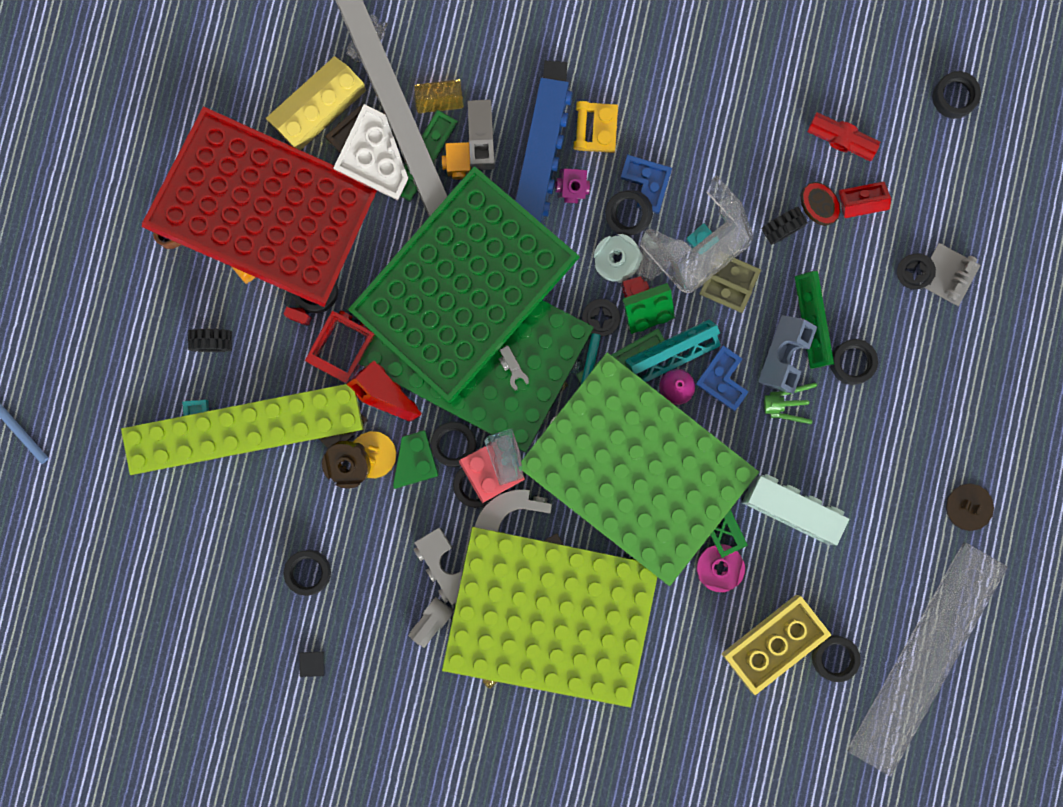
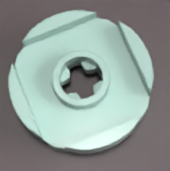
M618 234L619 236L604 238L597 245L594 258L595 268L603 278L612 282L622 283L635 274L643 256L639 246L632 238L624 234ZM622 253L621 261L614 263L613 256Z

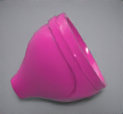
M670 370L660 380V394L674 405L685 404L692 398L695 392L694 380L684 370Z

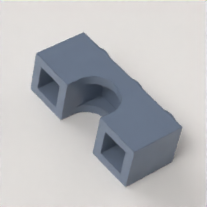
M782 315L758 382L771 389L794 394L801 371L790 365V357L799 348L810 349L817 327L805 319Z

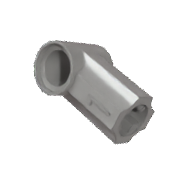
M435 597L423 612V617L417 622L408 636L418 645L425 648L439 628L442 629L454 611Z

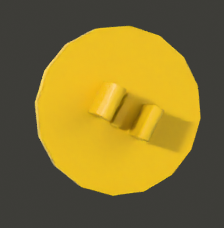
M370 431L361 434L354 440V443H360L365 447V452L369 456L371 468L367 478L376 479L385 476L392 470L396 462L397 452L394 443L388 436L380 432Z

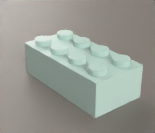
M765 474V476L761 475L754 478L742 501L743 504L827 545H838L849 521V518L843 516L844 511L833 506L824 507L821 505L823 501L813 496L803 497L799 495L801 492L799 489L790 485L781 486L777 484L779 480Z

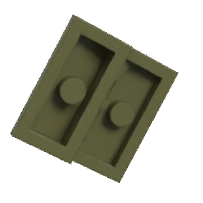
M717 251L699 295L743 313L761 269Z

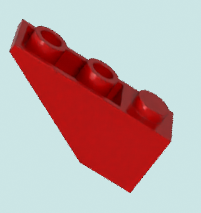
M375 361L366 365L346 384L363 403L409 422L422 414L415 402L408 399L402 392L401 387L396 382H393L386 374L385 369Z

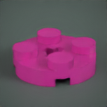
M721 544L724 551L731 548L729 545ZM716 545L707 547L698 557L696 572L699 581L706 588L715 592H727L738 586L743 580L745 564L738 551L721 558ZM723 561L727 571H723L721 575H718L714 566Z

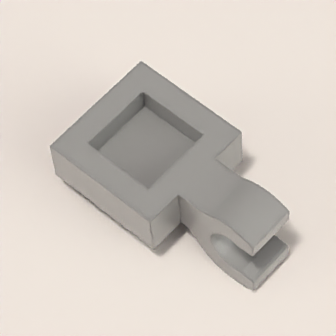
M509 346L500 349L502 357L498 359L504 370L510 369L512 373L510 379L511 387L515 391L518 390L515 384L518 378H522L526 385L529 384L528 377L522 372Z

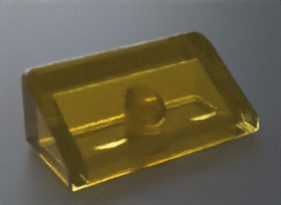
M460 80L414 85L418 113L435 112L437 109L439 111L461 109L464 107Z

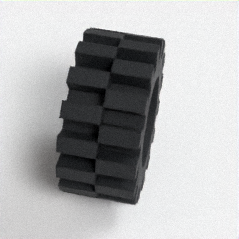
M795 207L770 221L761 229L770 245H773L802 229L808 222L800 208Z
M210 328L188 330V350L194 352L232 351V331Z

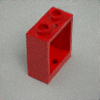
M342 310L339 313L332 311L305 361L347 384L358 371L359 363L375 334L362 322L358 325L351 321L353 317ZM337 322L367 337L348 372L318 357Z

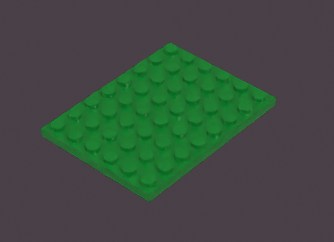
M474 166L348 310L445 400L451 403L568 272L580 256Z
M542 300L451 403L445 400L376 335L359 364L365 367L372 361H375L385 369L390 379L399 386L498 439L502 437L504 442L527 454L594 327ZM509 346L522 372L526 374L529 380V384L526 385L522 378L516 379L515 384L518 388L516 391L510 384L512 376L510 369L505 371L498 359L502 357L500 349Z

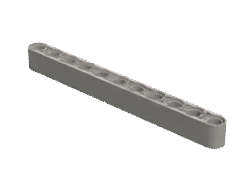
M335 0L382 110L386 114L389 126L408 170L414 178V184L417 187L427 214L430 217L446 199L447 194L363 0Z

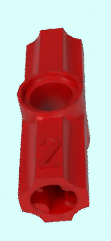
M816 112L807 130L808 133L828 141L834 149L841 152L854 153L869 161L873 160L881 143L859 132L858 128L851 123L837 122Z

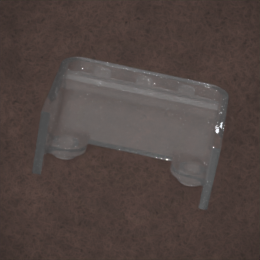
M717 175L713 177L706 193L719 206V213L726 221L722 226L693 249L682 240H673L664 246L650 229L645 231L640 246L672 282L685 293H691L698 289L745 251L753 241V232L741 201Z

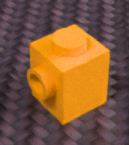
M469 142L446 143V155H442V170H447L448 177L462 180L471 170Z

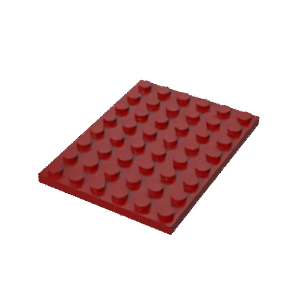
M203 106L142 222V227L325 307L377 190L334 170V165Z

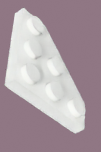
M364 104L333 169L399 200L408 181V176L386 114Z

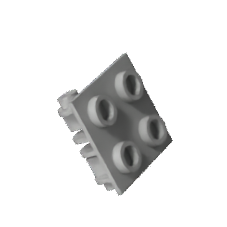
M938 243L931 256L936 267V277H934L931 285L924 288L959 306L981 265L976 263L977 259L975 257L968 256L966 258Z

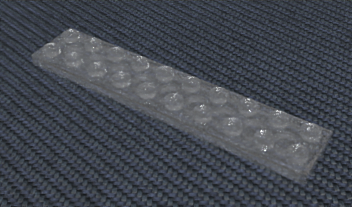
M963 542L848 747L847 751L890 777L892 776L1008 568L1006 565Z

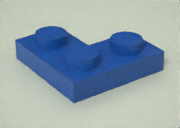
M627 155L620 179L642 185L641 192L651 202L653 213L659 214L672 168ZM637 203L636 208L642 209L640 204Z
M723 345L695 384L733 412L736 411L748 394L747 390L730 379L742 358Z

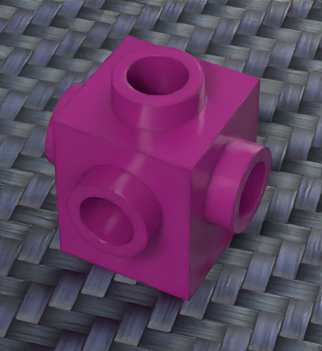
M560 169L559 178L555 180V192H558V198H564V203L578 204V199H585L590 191L587 170Z

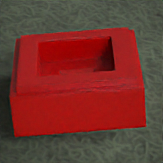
M286 306L284 311L286 318L309 326L312 318L303 308Z

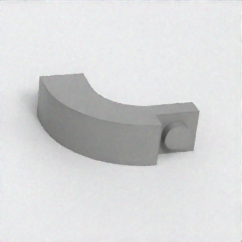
M530 490L505 492L495 497L484 507L476 521L475 527L499 532L502 520L512 511L527 509L551 513L552 504L547 503L548 498L534 496L533 501L528 500Z

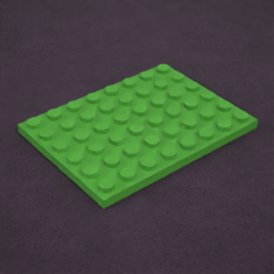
M608 352L602 357L517 466L669 586L675 581L759 473L757 469Z

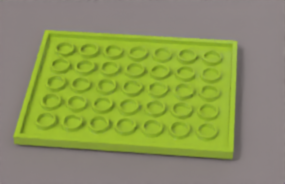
M472 527L442 671L631 708L657 576L637 560Z

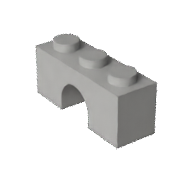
M440 527L416 541L415 545L417 547L414 548V552L420 561H426L429 567L426 569V572L433 582L437 580L441 589L438 592L444 602L449 601L453 605L456 603L462 570L458 573L450 574L442 568L441 558L443 554L453 547Z

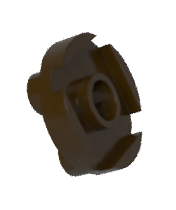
M351 441L334 443L328 448L322 458V469L328 479L331 478L336 482L335 485L340 488L350 489L357 487L368 477L371 468L370 459L365 452V447L360 443ZM344 460L350 462L351 466L349 469L341 464Z

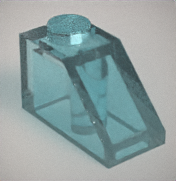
M512 428L488 436L484 442L500 486L522 479L523 471L520 450Z

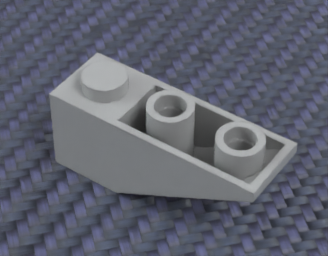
M491 100L468 101L471 169L474 166L479 170L495 169Z

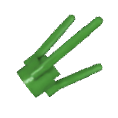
M811 383L798 386L794 393L814 388L817 384ZM782 391L770 392V395H764L765 414H770L771 418H782L807 424L813 423L811 419L780 413V411H785V406L808 405L810 403L808 400L785 401L784 397L780 396L791 393Z

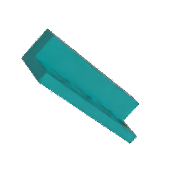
M709 319L626 359L625 363L628 369L636 375L648 369L646 375L639 377L644 382H647L721 346L717 336L720 334L718 326ZM710 338L713 340L712 343L705 346L699 344ZM691 348L689 354L685 356L678 355L679 353ZM670 358L669 361H668V364H666V365H664V366L656 365V364H658V363H660V362H662V361H664V360Z

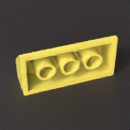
M334 56L266 117V120L292 147L302 150L366 92L365 85L345 63Z

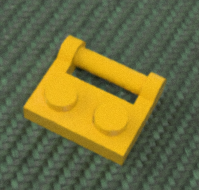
M586 101L576 102V110L578 111L576 141L573 142V149L615 153L618 105L589 103ZM587 112L594 113L592 142L585 141Z

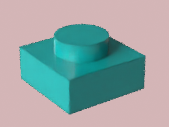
M703 223L686 238V241L702 257L719 242V239Z
M208 400L182 401L183 416L209 411Z

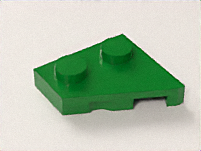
M426 431L402 437L393 484L394 489L439 476Z

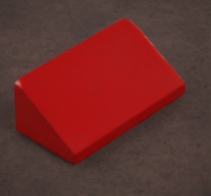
M884 181L838 191L844 218L890 209L891 196Z

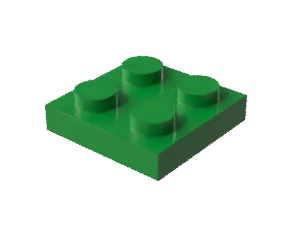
M668 283L622 299L628 329L631 334L675 319L672 294Z

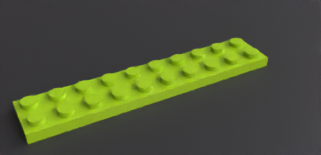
M346 384L121 428L130 475L364 430L358 397Z

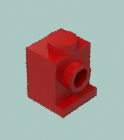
M641 276L623 281L621 285L625 298L649 290L647 281H644Z

